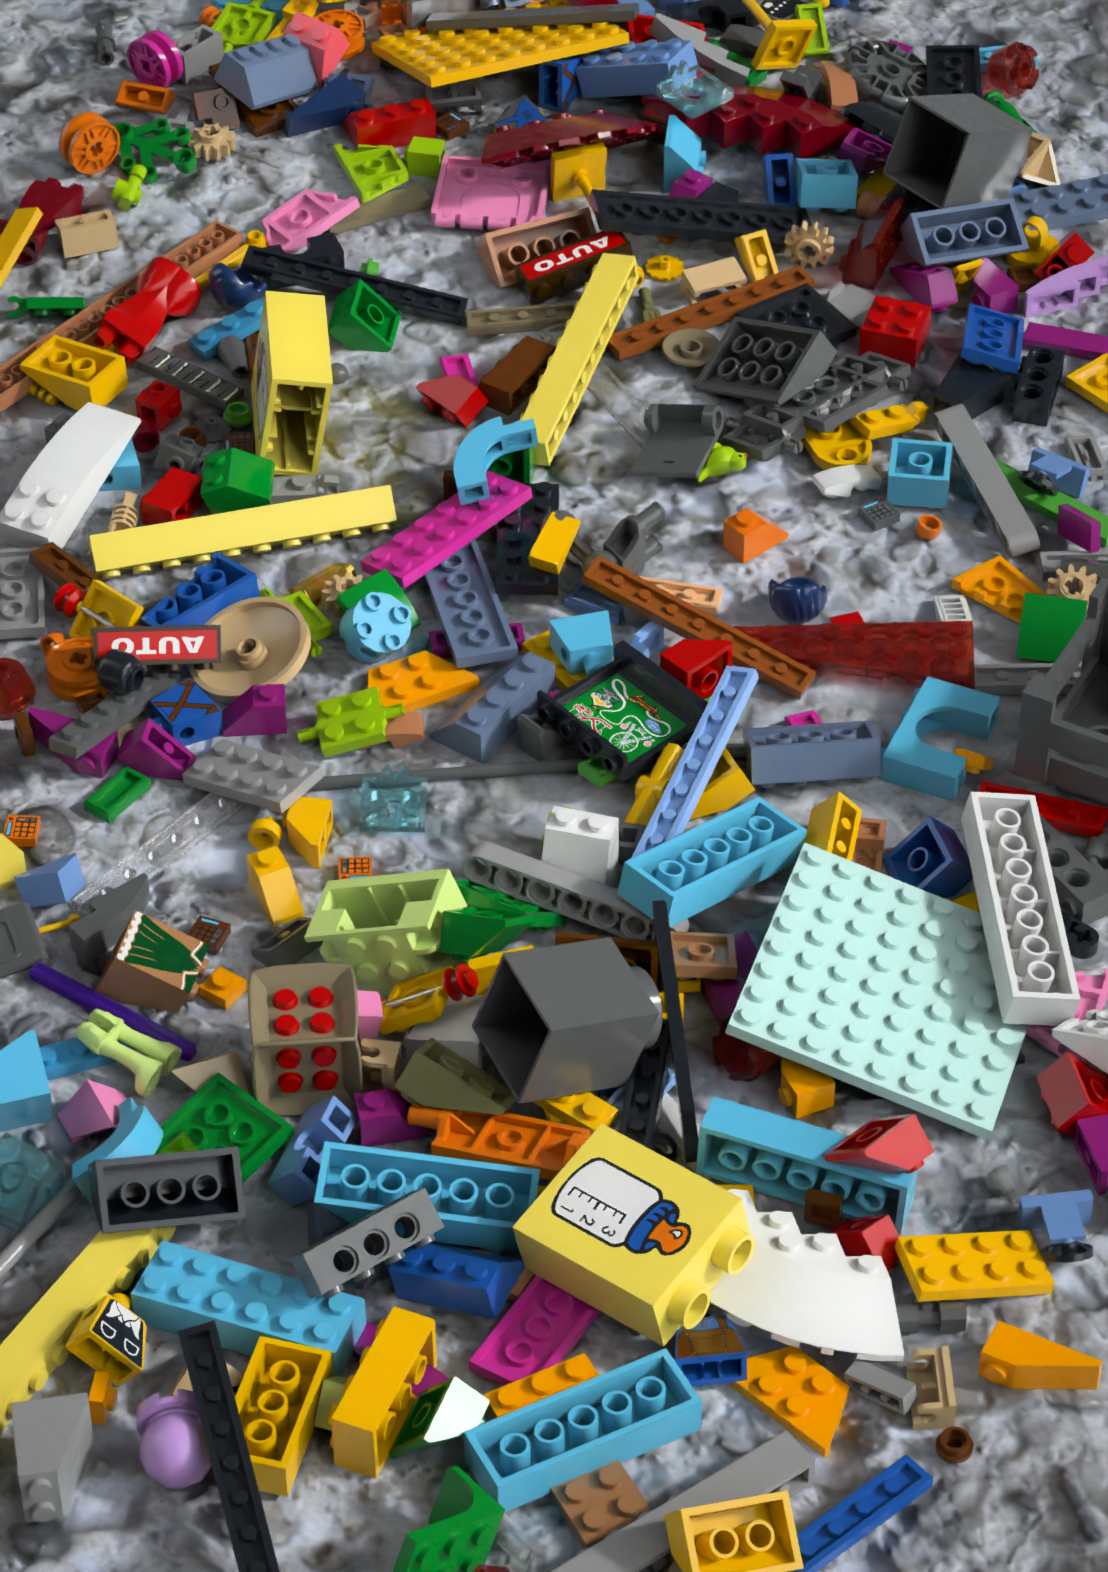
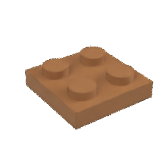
M670 931L677 979L709 978L713 981L736 979L737 960L734 934Z
M619 1460L551 1488V1499L583 1549L591 1548L604 1540L613 1530L626 1527L636 1521L642 1513L651 1510Z

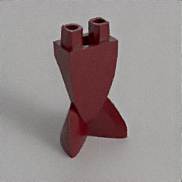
M50 177L45 182L35 180L30 185L21 200L19 209L38 207L43 215L16 260V264L33 265L38 260L46 242L48 230L56 226L55 220L82 214L81 202L84 199L82 185L73 183L68 188L61 186L58 179ZM0 219V236L9 220Z

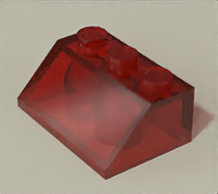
M898 196L873 211L868 216L866 222L860 224L856 239H851L848 253L846 255L843 254L840 259L839 271L842 272L843 284L849 285L851 283L860 288L875 290L901 244L900 227L903 216V197Z

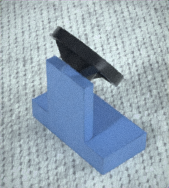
M1037 447L1032 451L1028 471L1022 470L1018 479L1031 489L1048 496L1055 497L1060 490L1080 498L1085 493L1091 468Z
M1091 1189L1019 1197L1017 1214L1019 1230L1045 1228L1049 1243L1052 1244L1042 1249V1258L1044 1260L1068 1263L1083 1261L1093 1257V1246L1079 1242L1086 1240L1083 1224L1091 1223L1094 1202Z

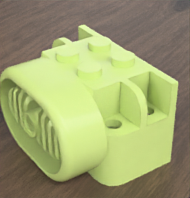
M449 869L330 880L326 883L304 938L306 942L323 941L320 953L324 961L330 963L343 962V964L352 966L356 984L364 991H375L380 996L389 997L396 983L452 965L454 970H456L459 964H466V961L453 960L450 953L439 951L443 911L468 906Z

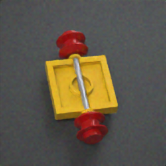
M92 580L87 594L84 590L77 589L73 583H67L56 590L53 602L54 608L59 612H64L65 616L69 618L76 616L68 634L71 638H90V628L140 626L137 623L144 609L99 580Z
M462 963L457 966L456 970H454L452 965L394 984L387 1001L383 1000L380 996L383 1020L379 1031L382 1035L395 1031L403 1032L413 1025L422 1022L431 1023L437 1020L443 1013L448 997L458 1002L462 1000L463 995L473 997L476 994L479 985L476 972L468 965Z

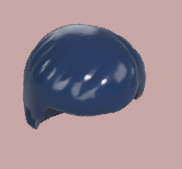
M217 263L210 269L208 274V285L214 299L219 305L230 311H238L248 303L259 298L261 299L267 291L266 282L261 283L251 274L241 272V268L233 271L227 265Z
M807 577L790 578L780 584L771 579L768 583V594L772 610L777 617L792 625L805 624L815 619L823 611L827 602L826 586L822 584V587H820L814 580Z

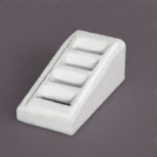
M965 595L934 596L933 602L941 642L972 640L973 621Z

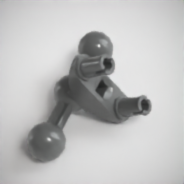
M654 501L638 515L626 516L616 525L607 541L603 543V550H594L579 535L578 529L569 551L582 563V575L598 555L638 575L643 571L645 562L663 550V544L656 535L651 534L648 538H646L647 530L666 517V512L658 502ZM566 510L552 511L556 513L554 516L559 521H562L566 516L576 519L573 514ZM552 512L548 513L543 519L540 531H542ZM623 606V613L628 624L636 629H641L652 621Z

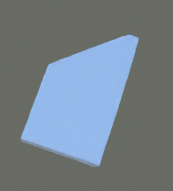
M650 621L634 635L631 646L649 658V656L664 648V627L654 621Z

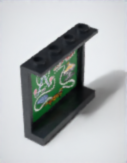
M624 640L614 645V660L556 696L551 698L542 690L537 692V716L544 723H548L559 731L566 740H570L582 749L587 756L592 757L603 765L609 773H613L624 782L655 763L668 743L678 744L681 747L689 742L708 704L706 700Z

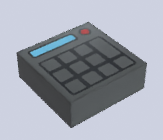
M884 497L858 506V515L874 531L900 522V512Z

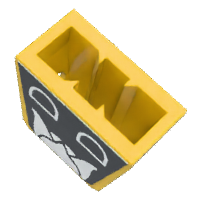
M115 1293L111 1296L106 1295L87 1308L81 1315L65 1346L66 1349L94 1370L110 1372L111 1381L117 1387L143 1371L147 1328L144 1320L129 1310L131 1304L129 1297L121 1293Z

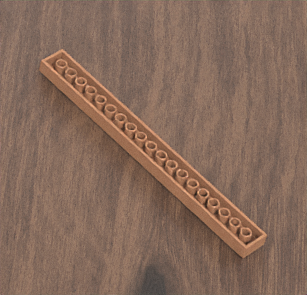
M215 220L162 257L169 259L187 271L191 276L197 278L243 245L242 233ZM143 270L0 365V413L29 394L30 386L36 381L20 370L19 364L54 334L98 347L94 344V339L102 318L111 308L138 294L136 289L137 282Z

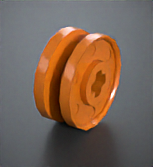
M337 9L319 13L314 17L317 20L339 28L350 43L340 61L356 57L363 51L365 47L363 19L358 14L348 10Z
M84 112L71 119L62 130L58 142L59 152L64 160L72 164L77 171L83 174H95L109 166L118 154L120 135L117 129L101 115L95 112Z
M74 637L65 639L55 644L47 653L45 661L48 673L47 683L50 691L57 698L75 703V698L100 689H105L108 692V689L102 687L98 682L96 666H91L90 638Z

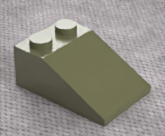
M430 1038L414 1052L394 1086L401 1091V1096L408 1102L413 1104L420 1103L428 1107L502 1115L516 1101L507 1085L434 1038Z

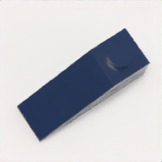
M340 74L286 116L284 134L287 137H292L341 125L342 121L350 113L359 112L364 109L365 91L343 74Z

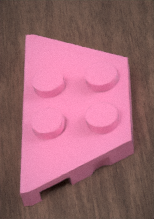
M311 189L303 190L262 219L268 245L280 244L285 252L293 254L307 245V238L322 234L360 207L358 198L350 196L348 200L338 199L336 193H320L317 190Z
M1108 968L1104 969L1103 975L1085 976L1084 971L1075 972L1081 1000L1074 1018H1078L1080 1021L1086 1018V1012L1089 1010H1104L1108 999ZM1025 1024L1028 1027L1026 1035L1057 1056L1062 1057L1068 1052L1087 1063L1085 1058L1052 1037V1029L1057 1026Z

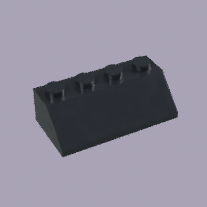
M238 1146L95 1160L88 1165L92 1204L102 1234L246 1219Z

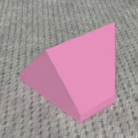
M87 1079L58 1113V1121L70 1142L73 1143L118 1126L120 1121L119 1104L127 1098L121 1090Z

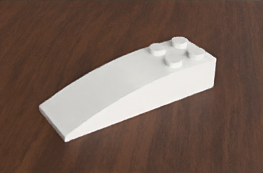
M91 402L85 404L65 423L39 453L0 512V535L3 542L19 548L44 546L53 542L63 549L140 425L141 419Z

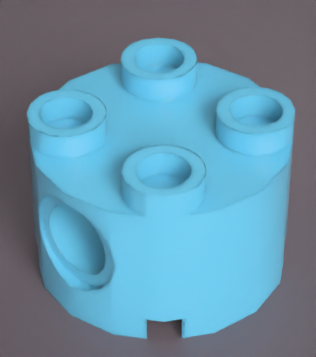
M381 592L369 593L350 607L340 620L339 634L341 640L344 638V642L347 645L345 647L346 650L359 661L368 663L379 662L405 645L409 638L411 610L392 595Z

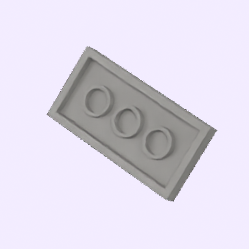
M42 546L0 549V640L46 635L45 575L28 562L30 553Z
M222 739L203 757L195 761L182 774L184 784L187 786L283 813L320 781L323 775L320 766Z

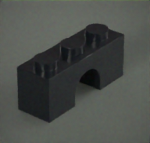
M700 0L666 6L667 17L675 20L704 24V28H716L721 30L723 34L730 24L751 27V12L741 0Z
M334 232L307 238V251L300 254H289L345 268L344 250ZM280 244L263 247L264 249L289 254L281 248ZM256 276L261 283H267V291L293 286V284Z

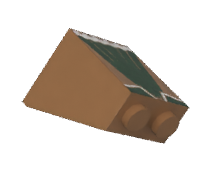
M135 910L112 950L96 991L118 1003L179 1012L184 1002L188 1001L191 1003L198 991L200 984L196 983L195 979L196 977L201 979L208 966L209 960L204 957L209 945Z

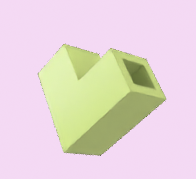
M336 1375L324 1379L314 1426L332 1431L331 1425L328 1424L329 1413L334 1403H340L343 1398L348 1378Z

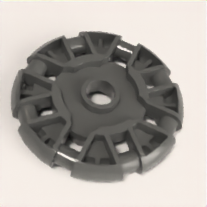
M866 40L850 47L848 53L845 54L843 67L846 72L853 76L857 91L866 98L872 97L878 100L879 104L892 109L903 110L907 105L909 96H927L926 64L909 51L907 53L899 49V45L876 40L874 43Z

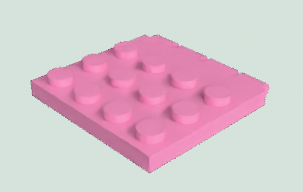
M443 155L431 209V222H435V227L455 228L456 224H460V228L483 229V225H488V230H500L543 219L550 186L551 161H542L534 164L526 162L504 169H497L482 165L481 157Z

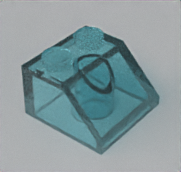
M5 1133L0 1138V1224L19 1234L66 1184L64 1164L62 1160Z

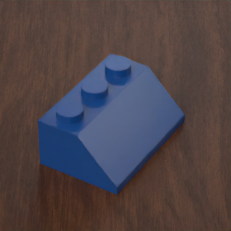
M431 1242L418 1249L415 1248L414 1244L404 1249L403 1251L406 1256L392 1263L388 1271L398 1299L496 1319L521 1275L524 1263L523 1260Z

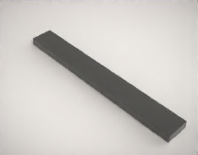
M639 3L431 13L426 20V27L429 31L634 21L639 13Z

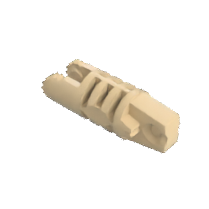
M126 491L123 503L114 504L106 533L136 527L140 516V510H137L135 507L137 494Z

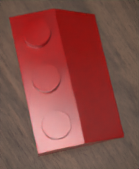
M417 98L399 104H388L374 109H363L359 112L350 113L342 121L343 128L356 150H358V144L371 146L390 145L394 148L410 145L413 136L436 139V113L427 98Z

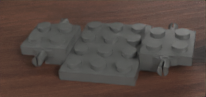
M871 351L866 352L860 357L845 353L840 357L835 356L823 376L782 405L744 399V405L752 408L741 414V421L732 417L726 420L725 427L732 431L722 436L723 446H729L736 452H746L749 457L763 462L771 460L774 455L783 450L799 454L798 452H801L803 449V443L800 440L807 437L805 426L818 430L821 433L831 432L836 426L855 418L858 413L875 406L880 400L889 396L888 388L893 387L901 391L906 390L909 382L905 378L911 375L910 364Z

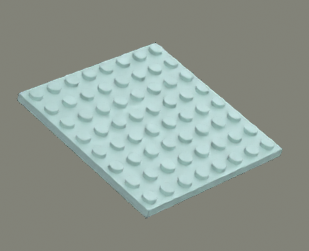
M804 842L725 1033L988 1140L993 1131L1028 1027L1025 1024H1008L1002 1021L981 914L979 912Z

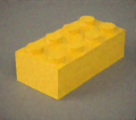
M393 1306L388 1317L380 1320L371 1347L367 1346L363 1350L358 1371L355 1375L351 1374L348 1377L343 1398L340 1403H334L329 1413L328 1424L332 1427L330 1447L334 1451V1463L336 1466L375 1479L378 1477L389 1456V1451L417 1397L412 1393V1385L409 1383L415 1385L420 1383L427 1364L434 1368L437 1367L435 1319Z
M264 1336L259 1337L235 1396L259 1491L289 1496L315 1428L314 1422L323 1381L333 1377L332 1351Z

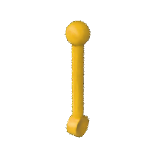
M72 914L67 920L39 927L38 929L40 934L67 927L81 919L79 914Z

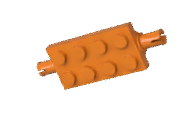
M414 1103L409 1108L407 1115L409 1125L436 1130L437 1136L431 1144L432 1155L540 1169L539 1178L552 1181L591 1136L590 1129L504 1112L502 1115L445 1108L439 1109Z

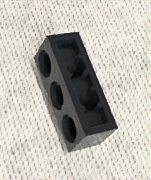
M1031 345L1028 356H1022L1019 371L1021 374L1017 373L1014 391H1011L1008 408L1013 409L1012 421L1047 427L1063 376L1065 351Z

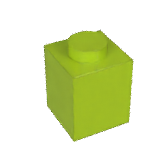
M413 136L409 147H405L403 161L407 163L408 174L438 178L443 155H446L445 140Z

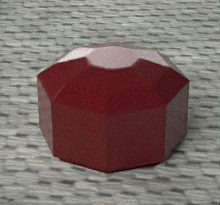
M148 422L141 423L131 437L135 450L141 453L153 451L160 443L157 428Z

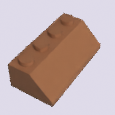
M586 207L488 232L479 237L476 242L484 268L497 287L501 289L517 284L514 265L596 234L590 209Z

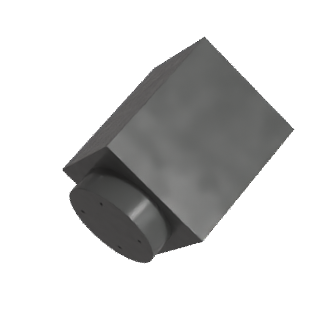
M973 93L909 96L882 174L939 209L1007 199L1016 176L1025 165L1028 151L1027 145L1033 129Z
M606 937L503 953L474 1019L472 1028L518 1104L626 1085L641 1051L652 1047L660 1035L662 1005L659 992L650 975L638 966H629L612 938Z

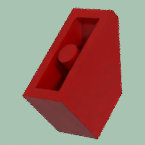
M889 1214L852 1217L828 1232V1234H837L845 1256H881L888 1272L898 1266L897 1260L899 1257L894 1245L900 1236Z

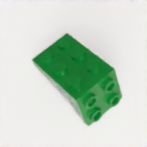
M458 1466L448 1468L430 1514L429 1525L406 1534L393 1572H478L483 1570L505 1509Z

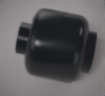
M112 649L105 655H102L96 663L95 670L98 682L108 690L121 695H128L133 691H137L143 684L145 669L141 659L133 654L120 649Z

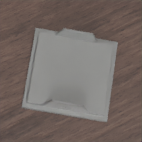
M840 282L829 290L827 301L857 326V333L860 334L861 327L875 295L851 283L844 287L843 282Z

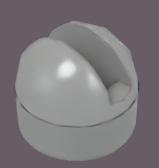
M1006 1164L996 1167L989 1172L986 1180L987 1187L992 1194L1007 1195L1015 1192L1013 1178Z

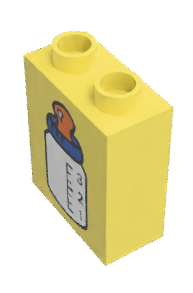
M266 291L251 380L255 452L257 456L274 462V475L317 476L333 386L325 296Z
M602 1123L512 1227L525 1269L665 1347L681 1326L686 1329H692L702 1320L710 1304L711 1289L725 1272L730 1275H736L741 1272L749 1262L755 1246V1239L749 1231L742 1198Z

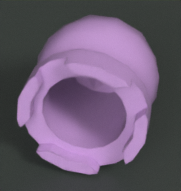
M177 1389L178 1396H166L159 1399V1393H156L142 1401L136 1411L137 1432L141 1436L139 1458L147 1476L165 1488L185 1489L200 1482L212 1464L194 1393L189 1390Z

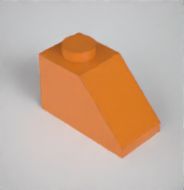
M745 508L724 520L723 549L744 564L786 540L789 533L768 518Z

